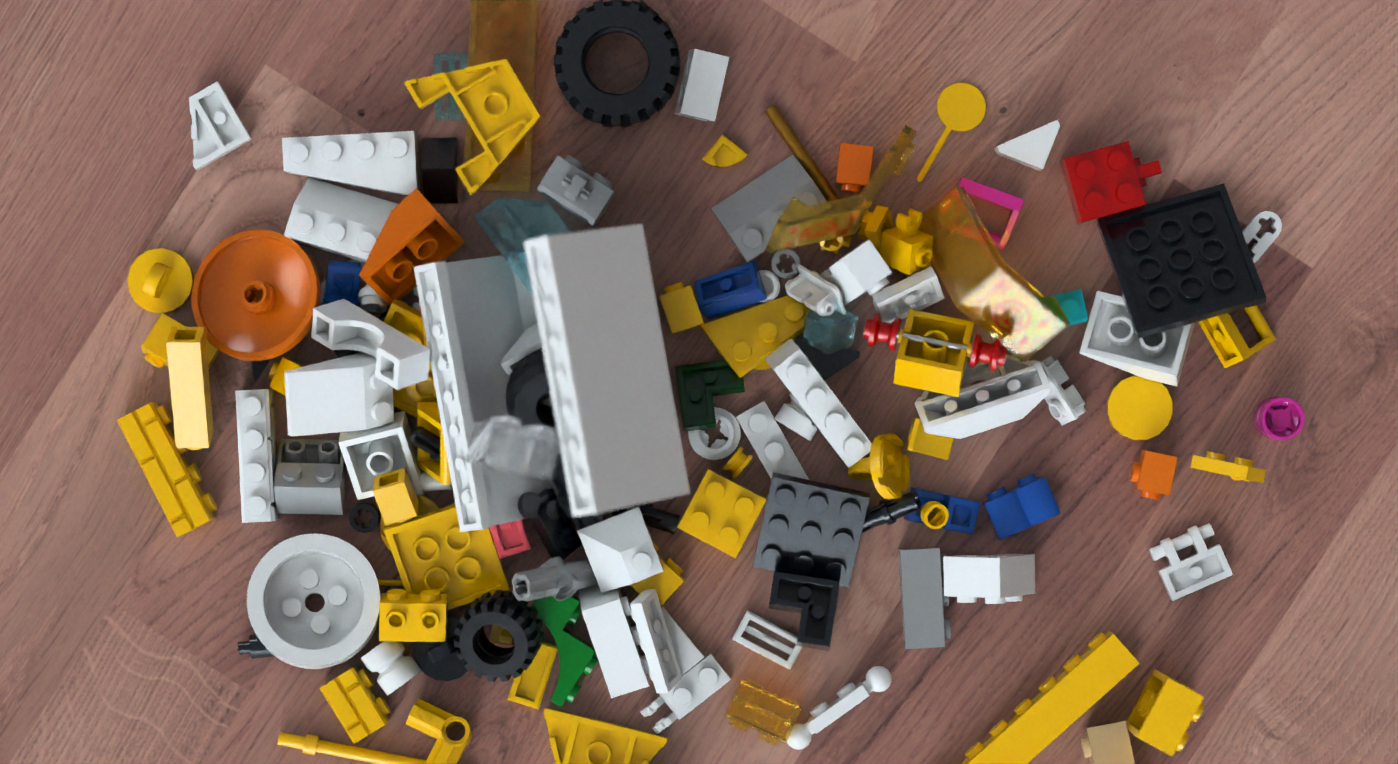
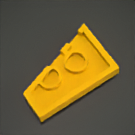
M787 295L702 324L700 328L738 377L741 378L762 363L767 356L789 339L793 340L819 321L813 310L805 306L804 302L800 303Z

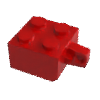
M1129 141L1064 158L1060 161L1077 224L1146 205L1142 192V187L1147 186L1145 178L1162 173L1159 160L1141 165L1139 157L1133 159Z

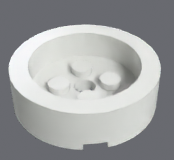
M303 534L289 538L274 546L257 564L247 590V611L254 632L266 649L275 657L299 668L322 669L348 661L369 642L379 622L381 594L379 583L371 564L357 548L331 535ZM312 594H320L324 598V607L318 612H312L306 608V598Z

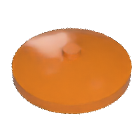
M270 230L239 232L217 244L200 264L192 286L191 304L193 316L198 327H205L208 342L221 352L245 361L272 359L295 347L311 329L313 308L320 306L321 283L317 268L309 254L290 238Z

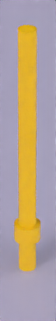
M280 732L277 745L302 749L305 754L316 756L317 753L374 764H425L426 762L423 759L320 740V736L306 734L304 737Z

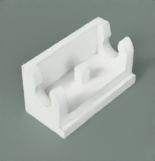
M699 49L688 50L674 112L675 115L715 122L729 57Z

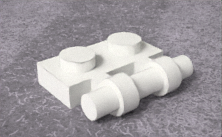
M1210 523L1199 528L1195 525L1188 528L1187 533L1174 539L1165 538L1159 541L1160 545L1149 549L1154 561L1166 556L1170 564L1159 569L1158 572L1172 601L1233 575L1220 544L1209 548L1206 547L1204 539L1215 535ZM1193 545L1197 553L1180 560L1177 551Z

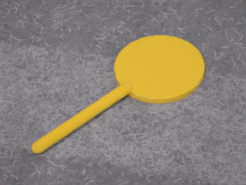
M955 83L946 87L940 94L937 101V114L946 128L917 176L918 182L923 181L952 130L958 132L969 131L977 127L983 120L986 112V102L982 93L975 86L968 83Z

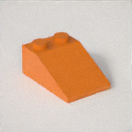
M416 188L391 211L359 276L391 306L395 299L400 301L417 286L414 267L445 261L465 241Z

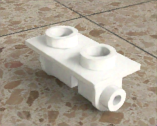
M798 264L799 275L794 279L788 280L785 284L787 295L800 303L804 302L805 306L820 316L831 315L834 310L843 315L846 314L842 302L844 295L839 286L821 278L816 271H810Z
M1049 356L1041 361L1051 387V392L1044 399L1049 405L1051 415L1063 426L1085 413L1084 405L1086 403L1074 385L1067 387L1065 390L1062 388L1061 384L1067 381L1069 377L1058 359L1054 361L1053 357Z

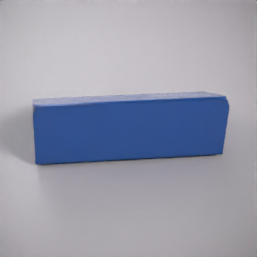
M755 261L694 281L699 309L708 319L767 299L766 290Z

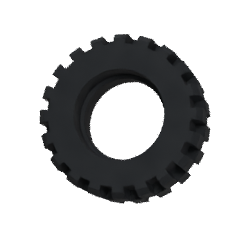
M603 0L593 2L594 5L586 9L583 7L576 12L577 15L572 20H568L563 27L564 31L561 36H558L555 45V77L563 96L576 112H579L587 120L600 123L603 126L629 127L632 126L631 124L649 120L650 116L656 112L659 113L665 107V103L672 97L676 83L679 80L680 56L676 38H674L671 28L666 21L659 17L656 11L652 8L648 9L642 6V3L634 0L631 2L623 0L603 2ZM614 32L626 33L635 37L644 46L648 55V70L644 80L638 87L623 94H611L599 89L589 78L586 68L587 55L594 42L600 37Z

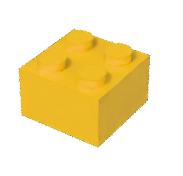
M708 468L677 528L736 559L766 502V498Z

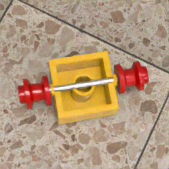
M909 309L904 329H900L901 318H895L892 323L882 322L880 314L876 313L873 320L867 319L865 323L863 338L869 339L868 346L874 347L880 341L888 343L889 350L895 351L897 342L900 343L893 384L959 397L970 353V367H975L978 362L989 363L990 370L996 372L997 366L1004 367L1008 347L1002 346L1003 339L997 338L991 344L983 342L982 336L976 334L974 343H972L974 322Z

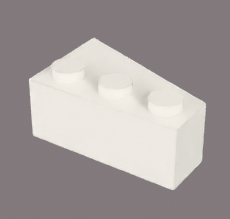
M867 240L821 273L820 277L839 286L844 295L842 302L845 306L865 291L872 295L890 283L886 277L892 271L871 241Z
M599 585L578 589L581 611L611 698L648 687L647 674H649V666L646 656L641 655L638 648L640 636L637 626H631L630 623L631 607L628 597H622L620 588L602 593Z

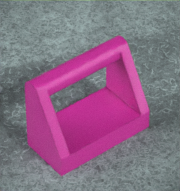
M961 177L942 228L1004 250L1024 199ZM963 194L1010 211L1002 236L953 218Z

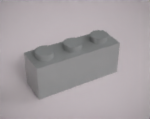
M938 546L898 548L905 649L945 647V639H951L950 620L944 619L943 606H949V596H944V586H942L941 573H944L943 557L946 556V553L940 554Z

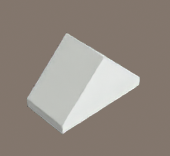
M1058 120L998 145L994 150L999 156L1041 171L1045 166L1060 124Z

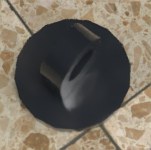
M447 615L446 642H413V655L416 663L424 674L435 680L451 681L461 678L468 672L464 667L465 659L459 660L457 656L460 648L454 647V639L457 636L454 633L460 618Z

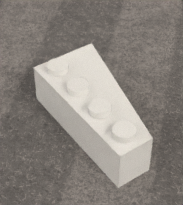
M415 131L282 138L283 169L289 174L404 196L410 195L416 188L421 192L418 134Z

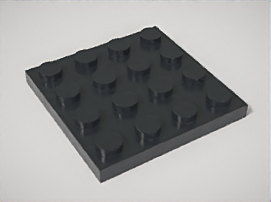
M1224 183L1097 219V226L1137 339L1266 303V294Z

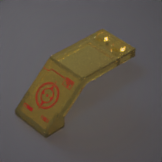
M907 125L904 126L860 195L807 206L793 197L777 221L766 250L773 253L855 234L893 175L895 174L900 177L910 161L909 158L916 148L912 141L917 131Z
M955 186L922 216V222L918 230L933 236V257L931 262L953 303L995 340L997 338L1003 339L1002 346L1008 347L1007 350L1018 360L1026 362L1070 325L1055 297L1042 295L1004 262L964 187Z

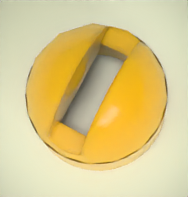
M928 501L922 506L920 517L922 522L929 528L940 529L947 523L949 512L940 502Z

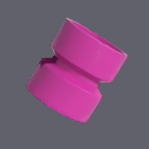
M1271 397L1265 399L1257 406L1254 412L1256 429L1261 435L1269 439L1288 440L1294 438L1301 432L1304 426L1305 415L1303 409L1296 401L1290 398Z

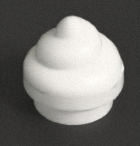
M368 284L358 293V301L361 303L360 308L362 310L375 314L386 311L389 304Z

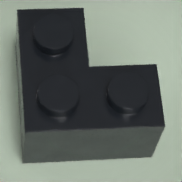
M774 571L769 609L801 613L797 646L829 651L840 581Z

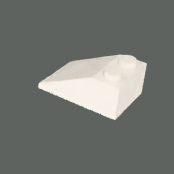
M1097 291L1080 354L1145 379L1178 386L1194 323L1137 339L1123 297Z
M360 352L284 371L288 435L302 436L368 430L394 423L393 390L390 385L375 377L376 358L370 354Z

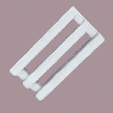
M749 610L746 611L732 637V640L789 670L802 648L797 646L798 636ZM749 620L796 643L794 649L747 625ZM746 631L789 654L788 660L742 637L743 632Z

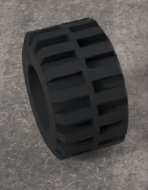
M496 590L493 596L490 592H487L480 599L476 598L459 620L454 633L457 635L454 639V647L460 648L457 656L459 660L465 659L464 667L468 671L473 668L477 671L475 676L480 679L483 675L488 676V681L495 682L497 677H500L501 682L509 681L511 676L517 678L522 674L523 670H527L541 647L540 643L544 632L540 631L543 626L542 619L535 618L538 611L535 607L530 609L527 606L529 601H518L512 592L505 596L503 590ZM495 624L504 627L512 635L515 646L502 648L494 645L486 637L483 626Z

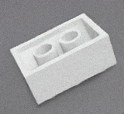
M308 178L293 204L284 236L294 242L365 263L391 211L398 204Z

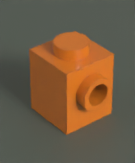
M1141 450L1139 461L1133 462L1130 472V481L1134 482L1133 488L1142 490L1140 497L1160 500L1161 494L1170 496L1178 457Z

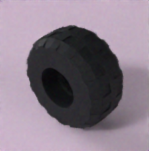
M539 350L521 360L510 374L506 388L507 412L514 429L525 440L540 447L559 449L560 442L554 408L545 406L538 401L543 394L550 391L544 352Z

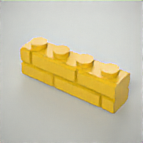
M151 402L119 418L117 422L176 536H183L216 519L214 511L218 510L217 505L209 492L203 493L199 482L202 481V476L194 463L189 465L183 454L187 452V448H176L175 436L168 425L172 423V418L164 405L159 407L157 402Z

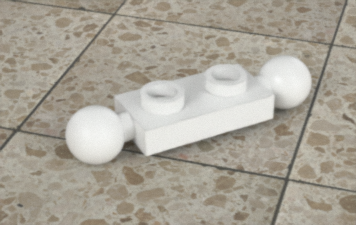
M874 666L867 672L864 682H859L857 685L850 682L836 693L839 697L829 705L826 701L817 705L810 711L812 717L808 719L807 723H796L787 729L785 734L787 744L797 750L806 748L811 742L812 734H817L869 697L871 692L887 690L892 682L889 670L883 666Z

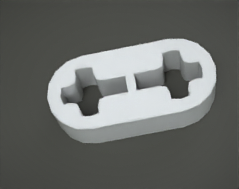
M1264 211L1256 214L1242 230L1247 244L1251 240L1255 242L1249 250L1254 263L1258 261L1282 230L1281 219L1274 212ZM1270 218L1273 221L1270 225L1273 232H1265L1258 238L1256 234L1262 227L1258 223L1259 220L1265 221Z

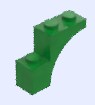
M575 595L562 601L555 600L553 596L535 599L530 609L532 607L536 608L538 611L537 616L549 628L558 648L560 658L559 678L550 701L562 707L565 700L572 703L581 688L580 685L576 684L582 673L589 675L598 661V658L594 656L595 649L593 645L564 628L566 624L573 627L582 612L577 607L580 599Z

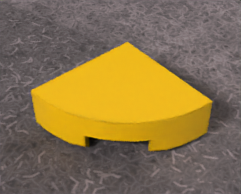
M722 134L703 157L702 161L714 167H731L743 161L748 154Z

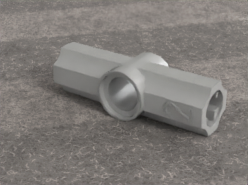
M559 556L553 557L543 563L540 568L515 573L511 580L513 584L512 593L518 601H530L548 596H553L555 600L562 601L572 596L578 589L598 585L588 557L564 562Z

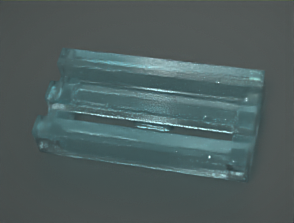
M434 54V74L442 73V61H448V72L455 71V60H460V69H465L468 67V54ZM450 92L448 93L449 113H443L442 97L435 101V120H466L462 111L456 112V101Z

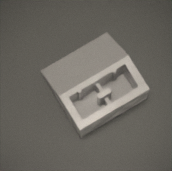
M281 439L273 486L277 513L343 515L347 467L338 443L339 440Z

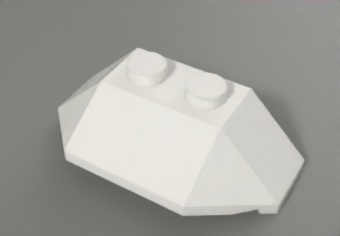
M1007 354L1004 367L997 366L996 372L990 370L989 363L978 362L975 367H970V363H967L959 397L925 390L922 396L915 401V407L925 433L962 439L1023 419L1051 392V387L1040 361H1029Z

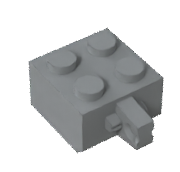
M567 155L565 160L557 156L537 188L538 192L596 228L616 196L615 192L611 190L613 187L612 182L598 173H595L593 177L583 172L586 168L584 164L570 155Z

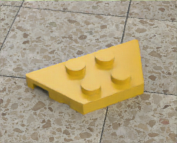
M545 707L543 712L555 764H649L658 751L666 744L668 738Z

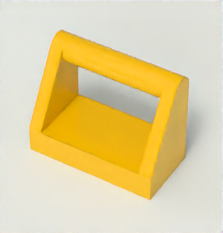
M1257 305L1244 309L1261 338L1260 341L1249 347L1229 313L1198 321L1224 368L1244 361L1276 340L1275 335Z
M417 402V426H421L440 437V460H432L429 453L417 447L418 467L441 484L450 485L452 481L438 402Z

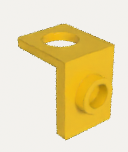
M913 417L905 449L948 460L954 438L925 433L921 420Z

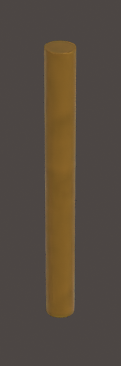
M774 104L764 111L796 159L812 178L832 211L836 214L842 215L844 213L847 215L849 213L848 209Z

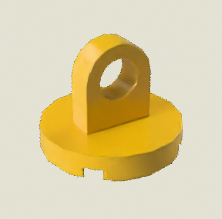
M164 248L151 249L138 256L131 265L127 278L129 293L134 301L146 311L158 314L173 312L184 306L191 297L194 275L188 261L176 251Z
M893 433L879 434L872 442L870 456L861 458L848 468L847 476L856 480H873L877 492L884 499L901 498L903 496L901 492H905L909 486L911 474L909 457L907 454H902L900 448L904 447L903 441Z

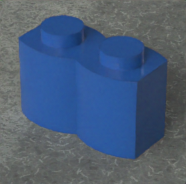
M1035 473L1017 480L1019 486L1010 491H1007L1004 486L987 494L989 500L982 504L998 539L1001 540L1061 513L1045 477L1037 478Z

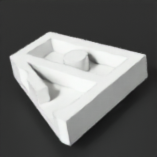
M217 81L189 97L192 118L191 139L193 140L194 152L193 167L195 170H200L252 140L220 82Z

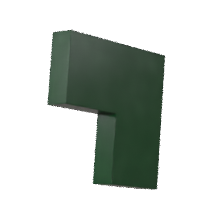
M726 360L675 367L684 432L717 427L713 396L745 392L743 377L739 378Z

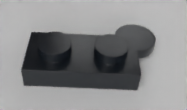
M553 488L544 489L538 495L534 492H528L520 496L518 500L519 513L526 519H532V523L551 558L559 556L564 560L582 544Z

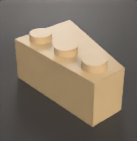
M1126 721L1086 728L1085 738L1081 739V747L1084 758H1089L1090 764H1135Z

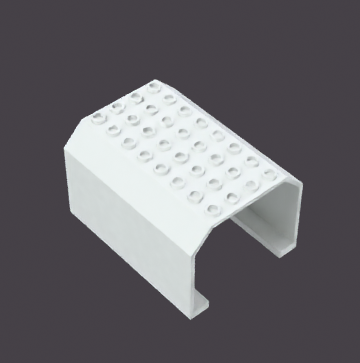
M643 224L548 235L524 241L526 252L453 262L439 261L414 267L427 346L430 349V363L460 532L491 528L494 525L526 519L522 517L518 510V500L524 493L534 492L538 495L544 489L553 488L557 496L559 492L552 482L544 462L561 453L573 517L597 514L690 494ZM536 323H539L552 403L548 406L554 408L560 442L559 449L540 447L525 440L514 429L507 412L506 388L510 377L500 365V361L524 331Z

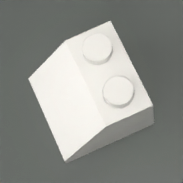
M405 411L394 413V423L368 430L340 432L338 443L357 500L374 496L372 492L374 476L405 467L413 487L421 485L416 448L409 439L411 429Z

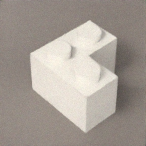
M1006 553L943 557L944 596L957 597V603L977 602V597L985 598L986 604H1004L1005 601H1023V595L1035 594V554Z

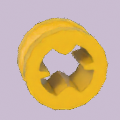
M741 446L722 468L725 471L730 470L734 479L753 458L751 454L745 455L743 452L744 448Z

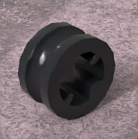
M358 504L350 512V524L358 532H370L378 526L380 512L373 504ZM365 508L366 513L372 512L374 518L369 520V527H363L364 523L358 524L356 517L360 516V509Z

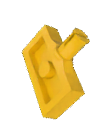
M1207 451L1206 457L1197 455L1192 457L1190 468L1227 475L1235 481L1264 482L1266 470L1254 468L1255 461L1235 457L1234 463L1226 462L1227 455Z

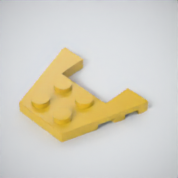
M507 59L470 66L456 71L438 73L419 79L415 78L404 82L420 110L450 92L480 141L484 152L455 169L470 195L475 194L541 118Z

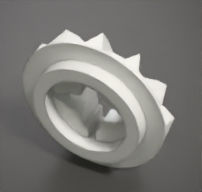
M714 407L716 424L718 420H721L720 432L725 437H728V440L716 439L711 447H708L709 435L703 430L688 431V438L691 447L698 455L710 460H719L735 451L740 441L741 430L738 421L730 412Z

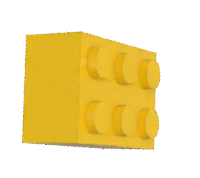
M1154 668L1126 720L1127 729L1140 740L1173 756L1176 750L1180 752L1185 746L1189 737L1186 730L1191 721L1196 722L1202 714L1205 704L1201 702L1204 696Z

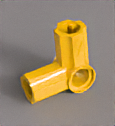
M419 698L413 705L406 721V725L437 739L425 764H458L465 747L468 746L472 739V730L464 718L454 716ZM454 725H461L465 728L464 737L458 741L448 738V731Z

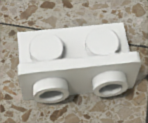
M932 266L916 272L898 283L887 286L872 295L876 311L880 314L882 322L892 323L895 318H901L902 320L908 317L909 309L920 311L945 299Z

